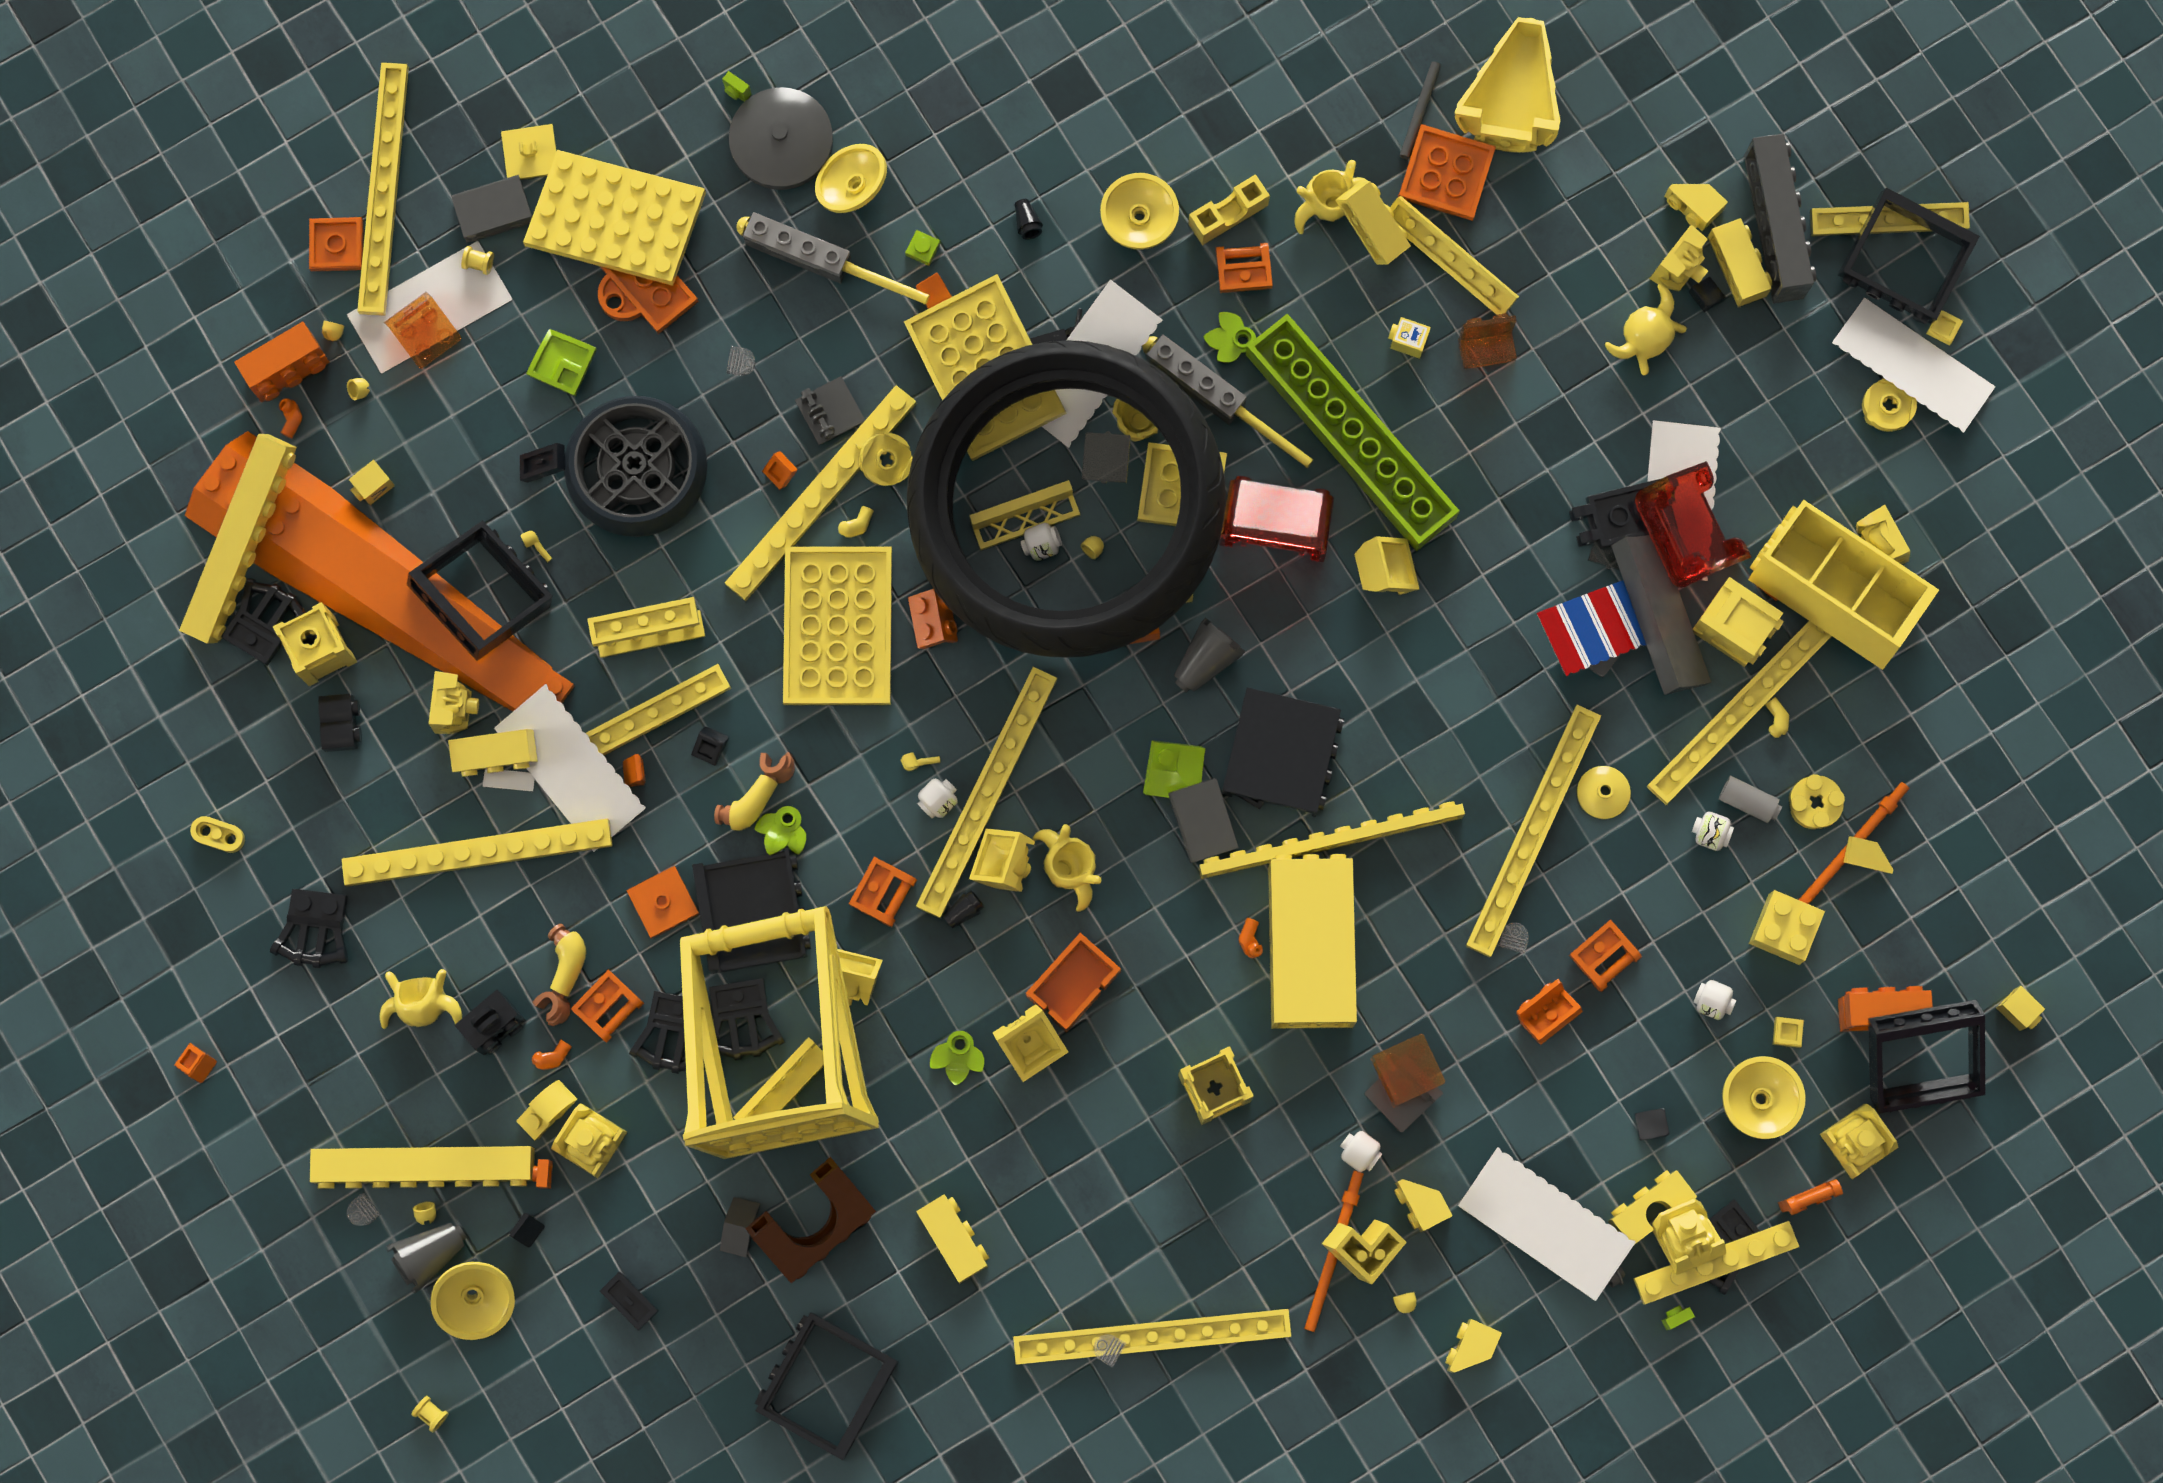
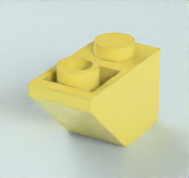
M1672 184L1665 194L1667 203L1673 209H1679L1686 216L1687 222L1695 228L1698 227L1701 231L1724 211L1728 203L1709 184Z
M1404 1179L1395 1183L1398 1188L1394 1192L1401 1204L1406 1203L1411 1212L1407 1214V1217L1414 1229L1419 1228L1420 1232H1423L1452 1217L1440 1191Z
M1469 1319L1467 1324L1462 1322L1456 1338L1460 1339L1456 1349L1451 1348L1445 1361L1446 1364H1449L1447 1371L1455 1373L1491 1359L1502 1333L1473 1319Z

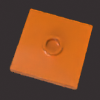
M362 217L309 219V270L311 272L361 270L363 257Z
M675 866L626 890L651 939L699 915Z

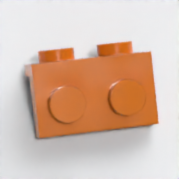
M934 589L908 597L918 649H926L944 642L955 643L958 641V629L953 618V612L937 595Z
M1557 979L1553 983L1546 984L1534 998L1523 1002L1516 1013L1520 1024L1542 1045L1583 1011L1581 1006L1565 991L1562 982Z

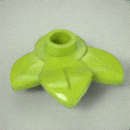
M1220 312V327L1206 333L1204 340L1211 348L1219 350L1217 355L1218 362L1230 363L1237 360L1241 353H1246L1247 345L1256 339V335L1253 330L1244 327L1243 321L1238 315L1230 312ZM1240 337L1247 338L1248 342L1246 344H1241L1238 342V339Z
M784 806L776 813L763 815L757 821L755 831L766 834L764 845L768 855L778 853L786 846L797 855L803 851L806 843V833L800 826L802 821L801 814L796 808ZM791 815L793 820L790 823L783 822V817Z
M956 1031L948 1037L947 1043L935 1047L930 1057V1068H945L949 1080L956 1086L966 1079L970 1070L975 1072L983 1071L984 1056L979 1049L974 1047L970 1034L965 1031ZM963 1040L965 1047L962 1050L955 1047L956 1041Z

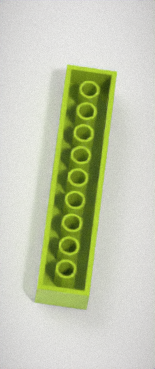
M1288 313L1247 345L1246 356L1402 536L1408 539V543L1415 551H1418L1457 519L1460 512L1459 509Z

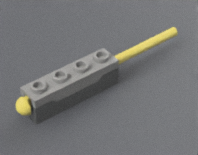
M753 212L751 217H742L737 222L738 233L743 236L745 244L751 248L840 284L845 274L849 273L923 304H927L930 295L854 265L851 263L850 251L755 212Z
M1162 335L1159 340L1155 336H1149L1148 341L1142 345L1143 352L1147 355V362L1164 372L1185 393L1229 426L1238 416L1306 468L1313 462L1312 458L1244 408L1247 399L1244 394L1165 335Z

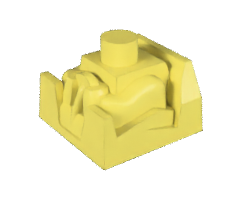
M1690 225L1652 274L1650 280L1675 291H1680L1690 277L1699 283L1708 272L1707 269L1700 265L1705 259L1702 246L1708 239L1693 225Z
M1883 505L1857 522L1856 531L1861 534L1862 539L1901 565L1909 562L1910 549L1886 505Z
M1376 536L1364 542L1354 554L1363 590L1374 592L1391 591L1398 592V595L1419 590L1408 539Z
M435 671L429 725L435 734H454L468 729L469 714H478L479 699L471 698L472 691L458 682L457 674Z
M986 829L969 879L996 889L1022 892V879L1026 878L1031 871V866L1028 863L1029 857L1027 856L1029 849L1026 844L1034 845L1035 841L1021 832Z
M838 949L849 1006L852 1005L853 1000L859 1001L860 999L864 1005H868L883 960Z
M1036 1004L1025 1011V1016H1021L1018 1020L1008 1024L1007 1027L1002 1026L993 1032L994 1037L1022 1082L1068 1053L1044 1011Z
M580 1103L573 1110L555 1138L551 1149L594 1177L599 1178L627 1134V1131Z
M1868 1104L1861 1105L1820 1134L1851 1179H1854L1898 1148L1897 1140L1875 1109Z
M1695 1198L1659 1213L1653 1221L1652 1228L1654 1230L1652 1232L1676 1275L1727 1254L1725 1242L1723 1239H1720L1708 1219L1707 1212L1702 1203Z

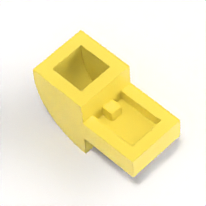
M557 1080L529 1103L530 1106L516 1122L535 1141L557 1119L566 1113L577 1101V1098L560 1080Z

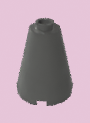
M1205 617L1201 621L1174 674L1177 678L1175 684L1186 693L1189 689L1195 692L1239 659L1246 651Z
M448 1223L391 1243L386 1246L387 1252L393 1250L394 1257L391 1258L393 1264L407 1285L410 1283L414 1284L415 1287L411 1291L417 1293L465 1246L463 1240L467 1237L459 1225L453 1226L452 1223Z

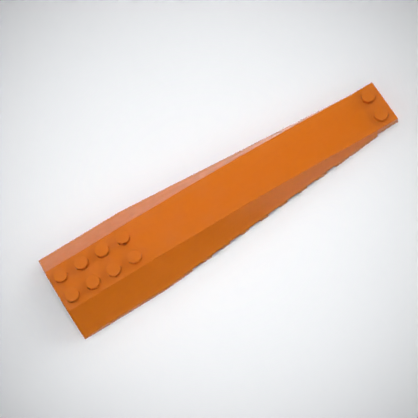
M249 431L225 445L195 485L185 512V516L216 538L257 438ZM294 463L287 470L284 478L286 479L285 486L281 493H278L275 500V511L268 518L264 527L266 528L265 536L256 547L254 564L275 578L310 596L312 599L320 603L322 602L335 612L420 658L427 664L444 673L457 674L458 681L512 712L545 684H547L548 690L555 694L557 701L564 702L575 685L555 672L547 662L513 635L476 661L407 586L408 573L423 562L333 488ZM437 573L428 578L484 640L502 627Z

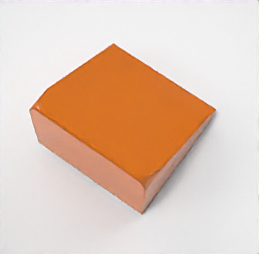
M938 273L933 274L916 285V290L930 295L927 304H925L928 309L952 297Z
M635 754L623 761L624 783L629 787L640 786L645 783L644 763L639 754Z
M189 1043L174 1066L192 1079L202 1083L217 1061L192 1043Z

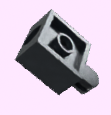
M496 990L454 1026L477 1052L482 1055L487 1053L491 1055L502 1046L501 1041L508 1035L513 1037L523 1028L522 1023L526 1019L503 993Z

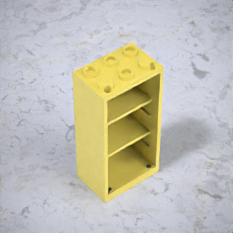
M1805 500L1801 502L1798 508L1792 506L1782 523L1776 528L1769 541L1764 545L1750 566L1753 573L1748 579L1882 670L1901 647L1939 591V589Z
M1316 854L1303 855V859H1292V855H1276V859H1271L1268 867L1271 1029L1353 1028L1357 1022L1353 858L1346 859L1345 854H1332L1330 859H1319V855Z

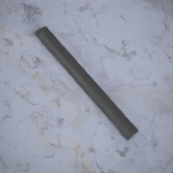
M1431 62L1399 155L1403 159L1408 160L1410 158L1441 64L1438 62Z

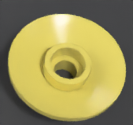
M1597 766L1588 770L1579 780L1577 786L1578 802L1581 808L1592 817L1598 819L1614 818L1625 810L1630 801L1631 790L1628 780L1615 768ZM1603 786L1608 787L1610 790L1609 795H1603L1600 788Z

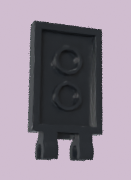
M1663 478L1588 496L1586 498L1587 505L1572 508V511H1569L1572 522L1587 518L1590 531L1581 532L1579 536H1576L1579 547L1598 541L1599 547L1602 549L1610 547L1624 537L1646 536L1657 533L1660 535L1677 529Z

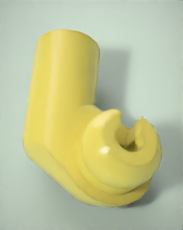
M862 506L857 519L847 522L842 521L838 526V532L847 538L864 534L874 511Z
M1775 697L1766 703L1765 706L1774 716V724L1769 727V732L1773 737L1779 738L1788 731L1789 714Z

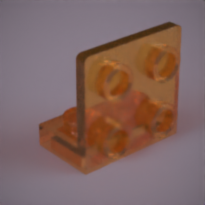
M427 292L384 322L420 369L462 339L438 304Z
M1498 314L1490 320L1482 321V318H1473L1463 324L1458 341L1464 369L1516 361L1517 356L1512 331L1516 324V316Z
M1423 1034L1414 1036L1371 1057V1061L1393 1108L1403 1105L1406 1101L1445 1083L1441 1070Z

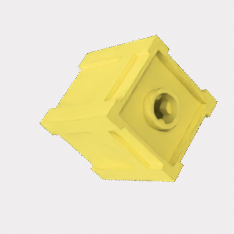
M1729 577L1694 626L1693 632L1745 667L1748 662L1753 665L1757 658L1762 655L1766 649L1762 645L1767 637L1771 639L1784 622L1780 619L1783 612Z
M322 602L313 606L312 610L286 623L280 622L273 626L292 662L291 665L295 673L308 686L319 682L318 679L344 666L349 667L357 663L353 652L346 646L337 628L339 623L336 617ZM310 634L317 635L313 645L303 643L306 640V636Z
M1230 1046L1220 1050L1218 1055L1193 1067L1190 1065L1179 1071V1079L1185 1087L1201 1125L1235 1108L1250 1103L1254 1097L1250 1087H1246L1238 1071ZM1209 1082L1221 1083L1220 1095L1216 1096L1214 1093H1208Z

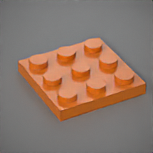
M1421 124L1399 196L1408 202L1473 221L1496 146Z

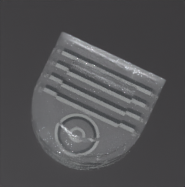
M731 346L726 370L727 374L739 376L750 374L756 364L753 353L746 348Z
M1520 923L1508 924L1500 936L1498 947L1524 954L1529 939L1527 929Z
M365 1193L354 1199L347 1208L349 1221L357 1226H367L381 1215Z
M1105 1334L1096 1340L1094 1353L1100 1361L1113 1368L1126 1343L1113 1335Z

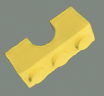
M1255 174L1235 186L1233 192L1223 201L1217 204H1213L1210 201L1190 213L1188 225L1200 243L1204 245L1267 207L1270 195Z
M1668 1170L1654 1179L1657 1184L1650 1190L1645 1186L1633 1195L1635 1201L1630 1205L1626 1206L1623 1203L1611 1212L1614 1217L1608 1222L1615 1227L1617 1232L1624 1233L1629 1240H1633L1636 1243L1651 1233L1654 1229L1646 1218V1211L1650 1204L1660 1203L1668 1210L1697 1198V1195L1677 1170L1671 1174Z

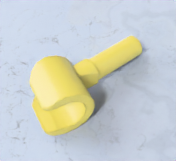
M527 531L521 534L526 548L534 545L547 563L553 559L543 548L535 532Z
M914 752L902 756L901 762L906 771H912L919 766L940 763V757L917 760Z

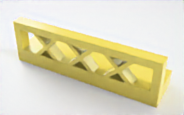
M1070 481L1056 484L969 515L980 550L1024 536L1026 529L1041 524L1029 520L1032 511L1040 508L1048 512L1045 521L1041 523H1048L1051 526L1080 516ZM1066 498L1069 499L1073 508L1072 512L1063 515L1054 511L1057 502ZM1052 504L1050 509L1045 506ZM1027 513L1026 517L1020 516L1021 514ZM1051 514L1057 516L1055 518L1049 519ZM1013 517L1023 521L1020 530L1015 532L1004 528L1007 520ZM1003 521L1001 526L996 525V523ZM1026 523L1032 525V526H1029V527H1027V528H1024L1025 525H1026ZM991 526L998 530L995 539L983 542L979 529ZM1001 532H1004V533L1007 534V535H1004V536L999 537L1000 534H1001Z
M808 1037L733 1118L736 1120L783 1110L824 1067L823 1051Z

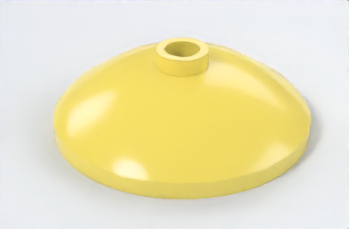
M868 144L850 145L839 150L826 161L818 173L815 183L817 199L823 207L835 213H847L865 206L873 200L884 184L887 174L885 158L878 149Z
M1147 173L1128 174L1117 179L1106 190L1100 208L1101 221L1107 234L1118 244L1137 250L1153 248L1163 243L1173 233L1179 217L1178 200L1172 188L1157 176ZM1137 214H1142L1144 216V219L1137 220L1135 219V216Z
M1766 1056L1753 1057L1738 1064L1726 1078L1722 1092L1723 1107L1730 1122L1742 1133L1753 1138L1772 1139L1789 1132L1799 1122L1805 1108V1090L1798 1074L1785 1062ZM1758 1094L1765 1098L1763 1104L1757 1103L1756 1096Z
M482 1262L462 1263L447 1270L436 1281L431 1293V1311L439 1327L451 1336L465 1340L486 1338L498 1332L509 1321L515 1305L514 1290L508 1277L498 1268ZM475 1290L477 1293L469 1295L468 1291Z

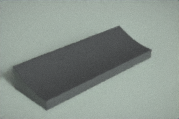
M1659 534L1624 537L1611 545L1664 695L1711 683Z

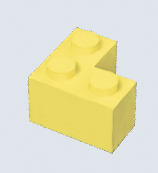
M1374 1220L1361 1236L1352 1227L1338 1223L1323 1241L1322 1245L1359 1280L1373 1284L1407 1242L1391 1226Z

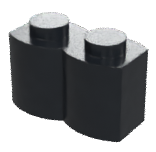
M352 694L319 696L322 750L332 752L358 749V742H362L361 727L356 726V716H360L359 700H355Z

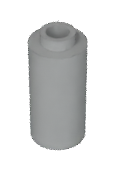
M1731 775L1719 796V800L1766 823L1770 819L1775 821L1782 806L1778 805L1780 799Z

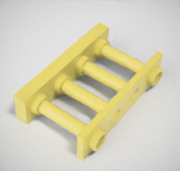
M694 597L587 619L593 647L598 646L600 658L705 637L701 611L697 610Z

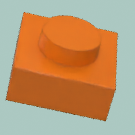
M779 451L773 454L762 472L780 490L787 486L798 469Z
M538 1159V1166H533L532 1181L536 1182V1187L551 1189L553 1161Z

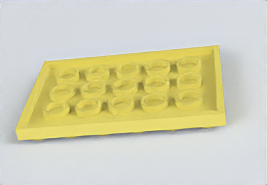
M557 150L523 243L526 247L673 286L706 191L705 188Z
M998 274L904 321L942 400L957 384L988 361L1007 352L1032 345ZM1052 390L1026 397L996 415L978 433L969 446L967 452L971 460L974 461L1067 414L1056 391Z
M785 547L783 705H891L892 547Z

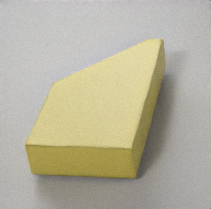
M1849 836L1843 863L1893 874V868L1878 842Z

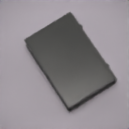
M519 175L451 195L466 243L528 225L532 219Z
M1216 778L1168 793L1172 805L1171 808L1174 811L1185 845L1184 849L1187 852L1190 863L1239 848Z

